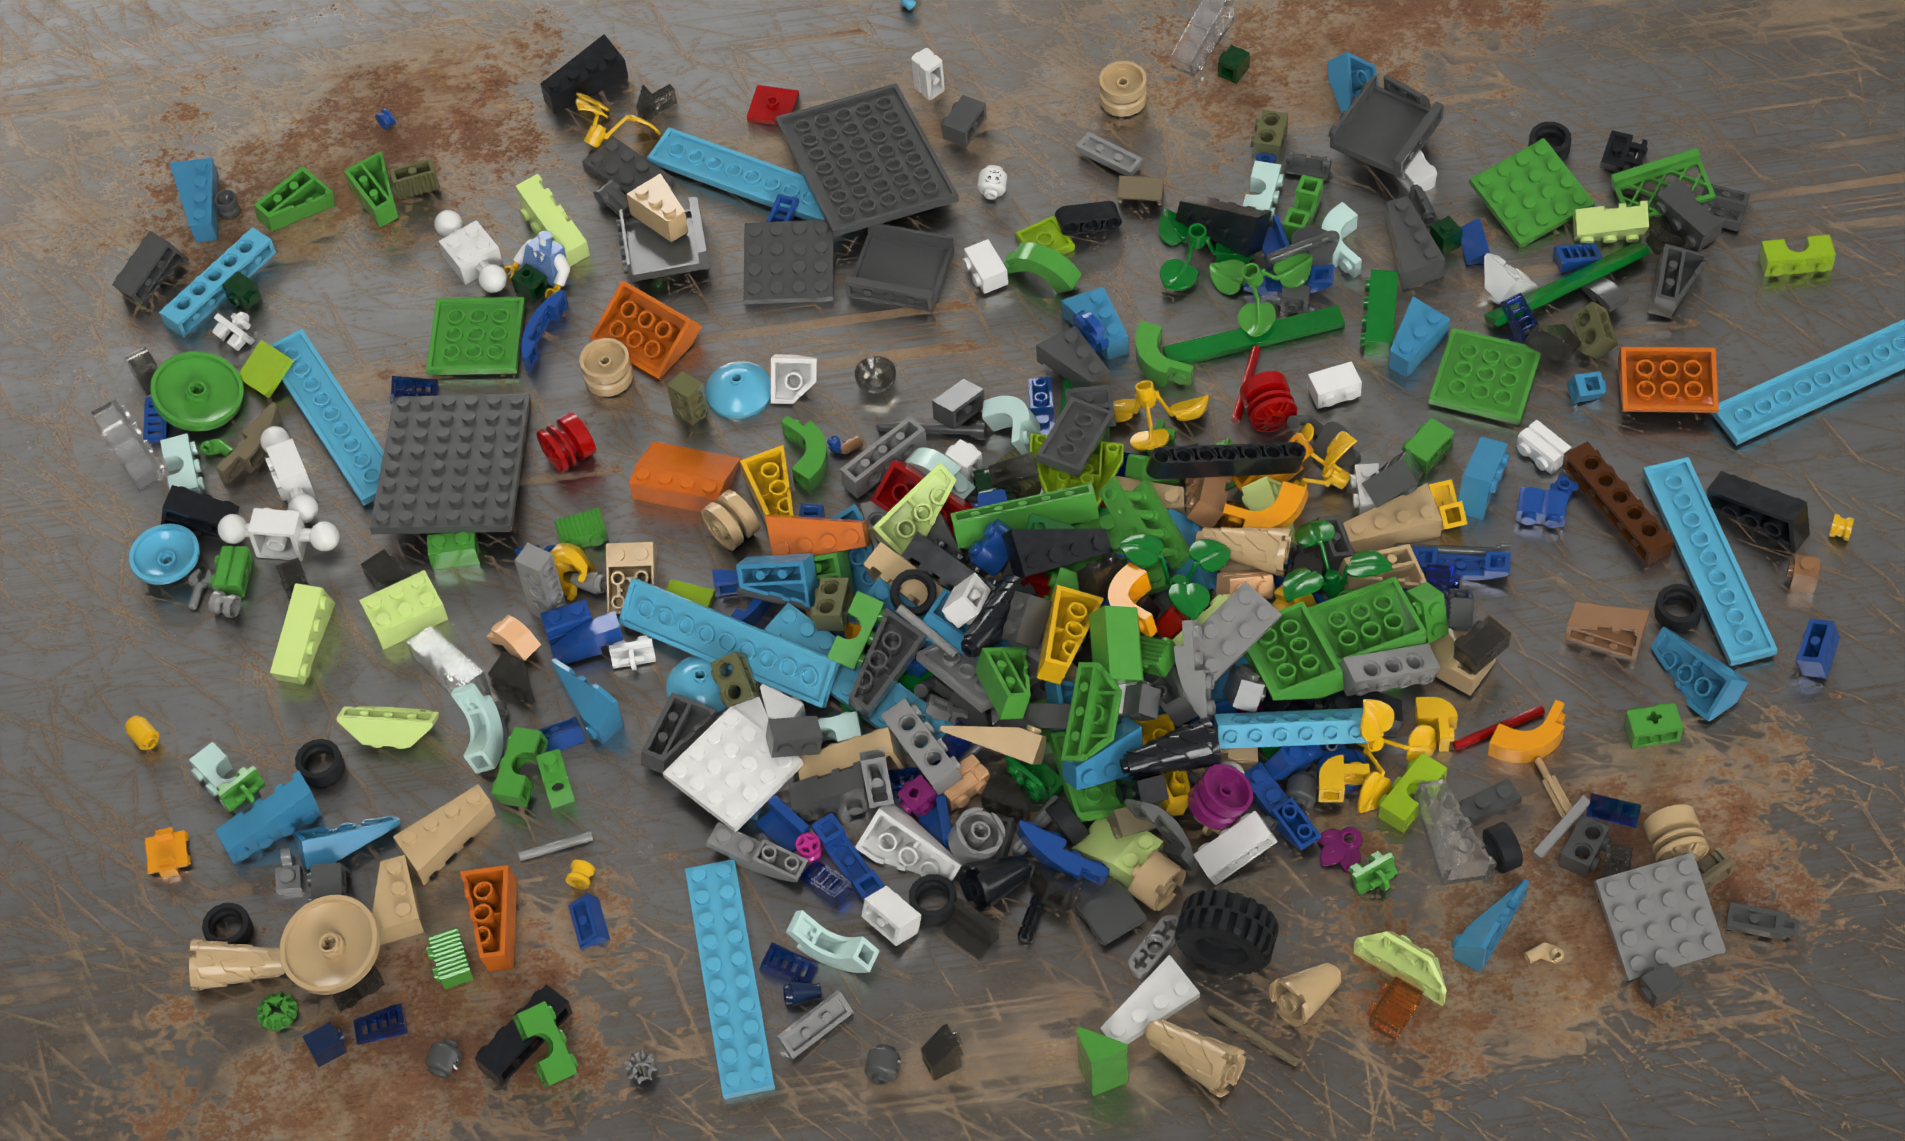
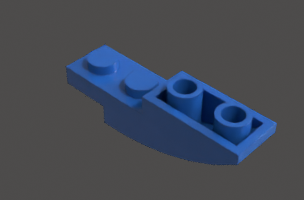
M1051 377L1029 378L1030 410L1039 421L1040 434L1048 435L1054 426Z
M1261 762L1244 772L1253 789V802L1263 815H1269L1278 821L1276 829L1293 846L1302 851L1321 839L1322 836L1292 797H1287Z
M1020 821L1017 834L1026 848L1041 864L1064 880L1077 885L1080 877L1104 887L1110 869L1106 868L1102 862L1097 860L1090 861L1074 850H1065L1067 840L1059 833L1040 829V826L1034 822Z

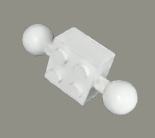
M444 210L440 212L435 218L434 226L437 233L444 237L439 240V245L446 262L465 285L478 278L480 286L485 291L490 293L501 291L507 283V275L504 269L500 267L503 262L496 243L477 220L463 227L462 219L455 211Z
M269 427L262 433L260 443L263 450L269 455L265 460L269 470L272 471L271 475L278 488L282 502L287 500L288 510L301 513L303 523L311 522L318 513V504L292 438L290 439L288 432L282 427Z
M254 508L250 524L237 514L224 516L218 524V534L226 543L237 544L246 537H250L256 557L303 561L307 542H311L317 550L330 551L338 545L340 540L339 530L334 524L323 521L315 524L312 529L305 528L301 513L294 510Z

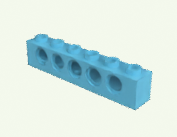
M252 227L169 304L163 307L159 313L164 325L184 338L227 299L222 285L237 271L250 278L276 254L272 240Z
M1363 708L1214 715V731L1216 732L1220 749L1368 743L1367 740L1362 738L1360 733Z

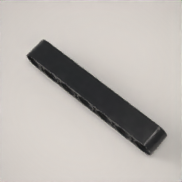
M1297 442L1158 447L1153 449L1150 455L1146 472L1154 479L1293 474L1299 471L1306 454V449Z

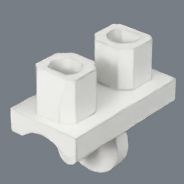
M219 313L214 317L218 323L212 333L224 341L232 331L233 334L226 343L237 351L246 342L251 346L255 342L252 337L242 331L244 328L249 329L251 326L247 313H233L231 315L232 323Z
M647 635L639 636L633 642L626 643V641L622 640L609 645L613 669L631 666L632 671L637 670V665L656 662L652 638L649 639Z

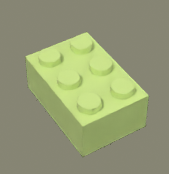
M425 570L359 600L365 617L383 650L448 620L444 605Z

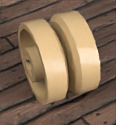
M1116 61L1107 65L1101 71L1099 76L1100 105L1106 112L1114 116L1125 117L1134 115L1144 108L1147 101L1146 73L1142 67L1129 61Z
M601 338L592 341L582 350L579 362L585 385L591 393L598 396L611 397L622 393L632 383L633 370L627 347L622 342L613 338Z
M733 490L725 491L717 498V503L711 502L701 510V517L710 533L728 550L733 551L744 542V537L749 538L760 529L758 519L751 507Z

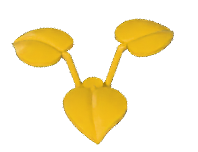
M576 93L578 99H576L575 103L578 111L588 110L595 114L593 124L583 140L586 143L599 148L603 139L608 140L610 135L627 120L648 125L656 132L659 138L662 137L660 131L653 124L634 115L624 116L610 131L605 133L607 128L597 124L599 115L607 119L609 117L601 108L608 112L610 109L588 95Z
M1144 380L1135 385L1136 399L1113 401L1115 422L1130 420L1133 414H1137L1142 406L1146 410L1149 431H1142L1133 435L1130 439V444L1135 450H1153L1165 446L1169 441V433L1166 429L1153 430L1150 408L1155 406L1157 400L1170 417L1176 416V419L1179 421H1189L1197 419L1204 414L1208 405L1209 395L1181 401L1168 407L1161 398L1159 391H1155L1153 382Z
M1310 423L1304 424L1300 431L1308 442L1311 441L1314 435V427ZM1345 431L1339 432L1327 448L1325 461L1313 452L1310 454L1311 457L1324 466L1321 474L1324 480L1302 478L1301 481L1295 480L1292 484L1306 488L1307 483L1325 485L1326 487L1332 484L1339 489H1343L1349 482L1350 473L1337 466L1335 462L1358 441Z
M1373 699L1363 700V715L1360 724L1361 736L1368 743L1356 744L1365 748L1363 753L1368 755L1379 773L1373 771L1364 780L1358 800L1357 811L1359 813L1379 808V800L1385 793L1388 795L1392 788L1391 780L1384 777L1385 771L1371 752L1381 750L1385 743L1408 750L1406 760L1410 763L1412 759L1417 760L1421 753L1431 757L1438 741V735L1434 728L1424 724L1417 726L1411 732L1408 739L1409 745H1403L1383 738V732L1388 731L1393 725L1394 711L1388 704Z

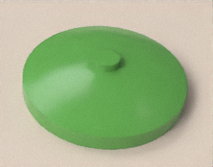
M200 351L180 353L164 361L156 369L152 377L150 390L152 404L157 413L173 426L189 431L212 430L228 423L240 410L244 392L241 376L232 364L220 356Z

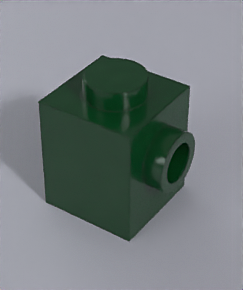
M1231 45L1226 52L1224 51L1220 55L1218 76L1237 84L1250 67V53L1242 48Z
M1449 215L1441 220H1436L1430 226V234L1443 256L1461 246L1462 229Z
M528 264L517 270L511 277L515 292L534 304L549 289L546 276Z
M238 271L222 285L229 302L233 306H239L245 311L256 304L261 298L257 283Z

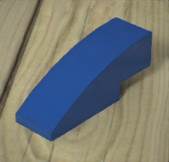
M613 611L592 619L566 634L551 647L553 659L556 658L560 662L568 664L602 654V646L622 641L623 636L616 612Z

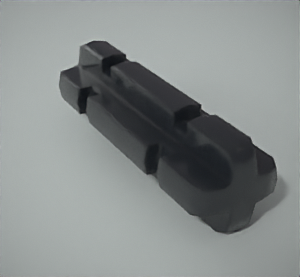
M1033 895L1030 900V906L1025 913L1022 927H1020L1017 934L1018 940L1021 942L1029 943L1033 937L1032 933L1036 929L1041 915L1040 912L1045 905V899L1042 896Z

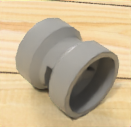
M215 590L209 599L208 609L211 613H223L225 617L235 618L241 607V598L234 594L226 595L223 591Z

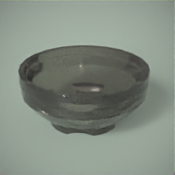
M868 357L856 366L855 380L859 388L867 393H882L890 389L895 383L896 369L894 364L885 357ZM879 378L883 380V383L879 386H873L870 384V381Z

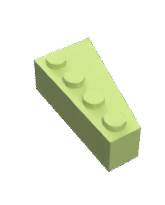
M539 174L516 185L521 210H519L520 215L525 222H530L531 228L536 235L541 231L551 232L552 240L563 245L565 248L566 259L570 267L590 256L586 239L573 221H569L562 206H557L550 189L543 188L542 178Z
M295 583L270 674L278 681L304 685L310 675L312 663L336 604L321 587Z

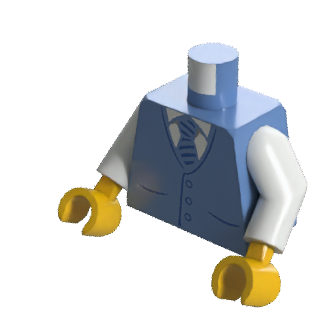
M541 231L537 237L529 239L513 260L515 262L513 265L503 268L506 274L512 270L510 279L517 270H520L519 266L523 267L525 264L545 275L547 283L554 287L546 290V299L561 290V286L564 287L570 272L565 248L563 245L552 240V233L549 231Z

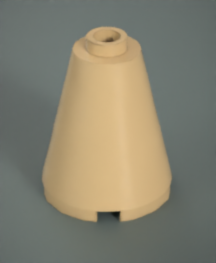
M1324 963L1278 978L1269 987L1271 1002L1274 1003L1276 1001L1280 1008L1277 1010V1013L1286 1023L1293 1027L1302 1026L1309 1021L1340 986L1341 972L1335 965Z

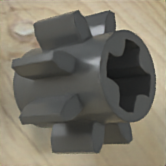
M643 1049L635 1054L630 1052V1062H624L625 1069L629 1070L627 1072L628 1079L634 1077L638 1080V1084L647 1079L651 1081L652 1071L658 1070L657 1065L652 1063L655 1060L654 1055L649 1054L647 1056Z

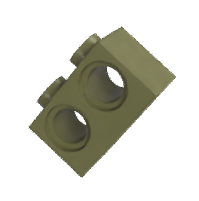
M1262 109L1261 117L1256 118L1255 131L1257 132L1252 134L1250 147H1254V157L1258 153L1275 154L1277 160H1280L1288 129V113Z
M1592 301L1571 316L1574 323L1573 329L1578 336L1579 348L1583 354L1599 359L1618 346L1606 308Z
M681 371L667 385L672 411L685 421L695 425L706 416L708 411L704 386L699 380Z
M821 577L819 587L815 589V604L810 609V618L814 621L817 631H845L849 617L847 612L854 595L849 578Z
M735 651L710 663L712 678L718 683L721 691L719 694L720 699L727 708L756 697L761 698L745 653ZM729 664H731L733 669L730 676L726 673V668ZM739 686L741 695L739 698H736L735 690Z

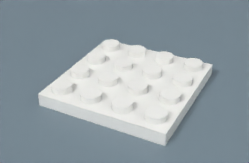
M730 707L663 772V775L670 783L736 833L804 764L803 760L798 756L771 758L765 737L766 732L733 707Z

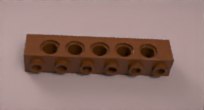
M1587 441L1564 453L1562 468L1574 482L1578 483V487L1647 567L1671 554L1674 542L1672 535L1661 527L1656 516L1648 512L1639 497H1635L1630 491L1628 484L1616 475L1614 468L1603 460L1598 449L1593 448Z

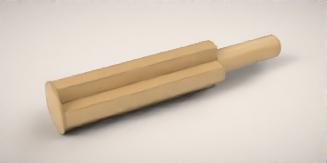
M1537 757L1535 763L1544 778L1542 784L1561 819H1563L1571 810L1572 805L1556 776H1551L1542 758Z

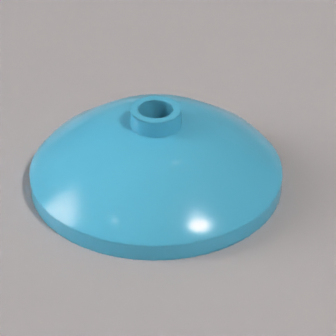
M751 362L728 363L715 370L708 378L705 385L706 401L709 407L720 416L730 419L751 417L761 412L770 402L771 377L765 369Z
M162 524L152 527L143 532L134 541L129 552L131 569L139 579L146 583L155 585L173 583L185 577L197 564L200 556L199 542L191 530L178 524Z
M694 655L678 663L670 672L666 683L668 699L673 692L717 710V715L727 709V706L720 699L719 694L721 691L719 685L712 678L710 661ZM726 668V673L730 676L732 671ZM739 686L735 690V696L738 694Z

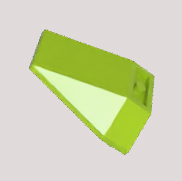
M1031 433L1029 454L1043 492L1047 493L1092 483L1097 507L1099 508L1103 500L1098 492L1112 477H1116L1121 468L1124 444L1101 441L1099 454H1092L1080 477L1036 462V454L1048 435Z

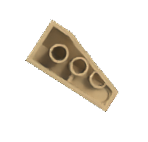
M1027 725L1026 728L940 727L942 732L1029 764H1042L1047 736L1040 734L1042 730L1031 725Z

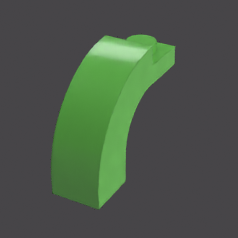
M1020 243L1016 251L1010 252L1005 257L1004 266L1008 274L1020 271L1035 273L1045 279L1056 293L1073 290L1082 276L1078 268L1065 256L1037 243Z
M1140 321L1135 336V353L1137 364L1142 373L1148 379L1163 387H1167L1169 381L1180 385L1192 386L1194 381V365L1171 360L1162 355L1159 351L1162 343V326Z
M786 416L781 421L783 435L805 450L803 457L791 468L793 481L812 493L822 482L828 469V454L824 435L812 421L804 426L799 420H793Z

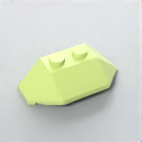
M345 706L338 714L337 722L362 745H371L374 748L392 746L396 749L410 748L434 726L439 717V712L412 708L378 706L352 708Z
M1390 931L1359 937L1354 941L1353 954L1443 1006L1447 990L1439 960L1430 950L1420 948L1413 944L1408 937Z

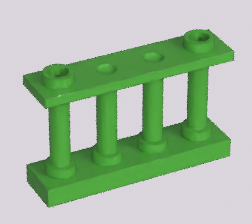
M1112 477L1098 492L1125 539L1137 534H1149L1158 538L1164 545L1160 554L1167 559L1173 570H1180L1191 559L1188 544L1150 481L1143 480L1133 491H1125L1117 478ZM1130 501L1133 502L1134 506L1138 505L1139 509H1135ZM1141 519H1143V520L1145 521V524H1146V526H1147L1148 528L1145 527V525H1144V523L1142 522Z

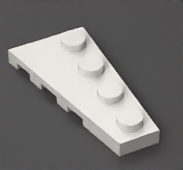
M1169 955L1100 1028V1033L1106 1037L1129 1044L1144 1034L1145 1028L1150 1021L1157 1019L1160 1021L1166 1020L1200 998V992Z

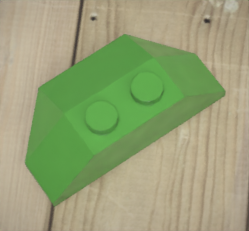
M1078 662L1061 757L1062 761L1084 762L1114 741L1122 690L1101 663Z

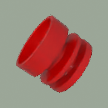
M1265 371L1258 373L1246 380L1240 388V397L1254 430L1259 432L1280 430L1287 426V419L1290 416L1297 415L1298 408L1290 393L1289 385L1285 376L1280 372Z
M568 412L557 419L558 429L549 424L546 426V430L541 429L536 434L544 455L561 473L568 471L569 466L574 467L576 465L575 456L580 460H585L596 453L597 450L588 429L573 412Z

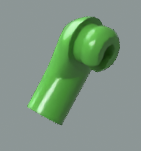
M221 439L204 441L200 446L201 451L206 455L222 454L227 457L234 450Z

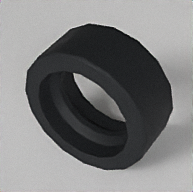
M1547 121L1539 123L1532 128L1528 146L1536 143L1540 138L1553 137L1562 142L1560 147L1553 148L1561 160L1568 156L1572 141L1568 128L1560 123Z
M908 569L899 573L893 580L890 589V600L895 610L902 604L917 617L926 614L930 610L937 595L936 584L932 577L925 571L918 569ZM916 579L926 586L928 596L922 605L910 607L901 601L899 589L907 580Z
M1684 584L1669 585L1664 587L1657 596L1654 608L1655 618L1660 625L1671 631H1688L1699 623L1703 601L1699 593L1690 586ZM1671 599H1680L1689 603L1693 608V612L1685 617L1674 616L1666 611L1664 604Z
M316 739L304 744L298 750L295 757V767L297 771H300L308 786L316 788L327 787L341 777L344 770V759L338 746L332 741ZM324 753L333 756L334 761L327 770L319 773H312L306 770V764L312 757Z
M1058 798L1045 809L1050 818L1074 846L1090 834L1062 798Z
M1500 822L1483 830L1482 836L1486 852L1492 864L1500 873L1504 874L1522 866L1523 855L1521 847L1508 824Z
M928 874L920 877L912 884L909 890V905L921 914L920 922L927 925H939L953 917L957 909V892L954 884L947 877L939 874ZM940 889L947 893L948 902L941 909L926 910L920 907L918 897L926 890Z
M235 903L219 904L207 912L203 919L202 931L206 941L228 942V944L247 945L253 936L254 927L251 918L241 905ZM228 917H237L242 921V927L234 936L227 939H219L214 936L213 930L221 920Z

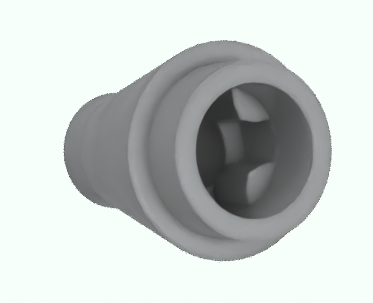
M600 571L588 572L584 583L578 581L579 573H573L571 577V583L577 588L595 595L604 593L607 589L606 575Z

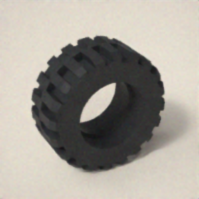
M1200 890L1191 894L1184 901L1175 930V940L1186 957H1191L1192 961L1197 964L1201 963L1206 968H1213L1222 973L1231 972V974L1238 975L1243 973L1246 975L1252 972L1257 973L1270 963L1279 925L1272 911H1268L1264 904L1257 903L1251 897L1247 898L1237 892L1236 894L1231 893L1229 890Z

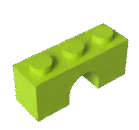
M1830 234L1808 236L1804 251L1802 252L1790 250L1786 245L1785 239L1762 241L1758 255L1764 277L1832 270L1836 258Z
M1421 753L1417 760L1412 759L1406 768L1407 772L1404 776H1399L1393 783L1391 792L1388 795L1385 793L1379 800L1378 818L1404 833L1418 816L1419 803L1409 795L1414 792H1422L1432 798L1446 781L1448 768L1424 753Z

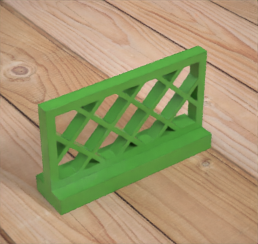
M1698 148L1611 175V188L1616 193L1620 204L1627 203L1629 204L1628 207L1640 206V203L1636 202L1639 193L1651 197L1648 202L1649 220L1663 216L1650 206L1656 198L1660 187L1666 188L1670 185L1664 182L1666 176L1673 175L1678 177L1680 181L1686 180L1693 183L1694 185L1691 188L1693 192L1697 185L1706 188L1708 194L1703 196L1697 195L1695 198L1700 204L1716 198L1700 160ZM1698 168L1699 175L1697 179L1685 175L1688 169ZM1648 182L1657 184L1654 193L1643 189L1644 184ZM1631 189L1636 191L1631 200L1624 197L1621 191Z

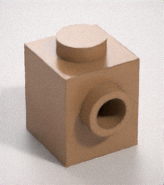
M1795 554L1793 563H1788L1787 577L1790 578L1789 590L1807 593L1815 592L1819 578L1820 557Z

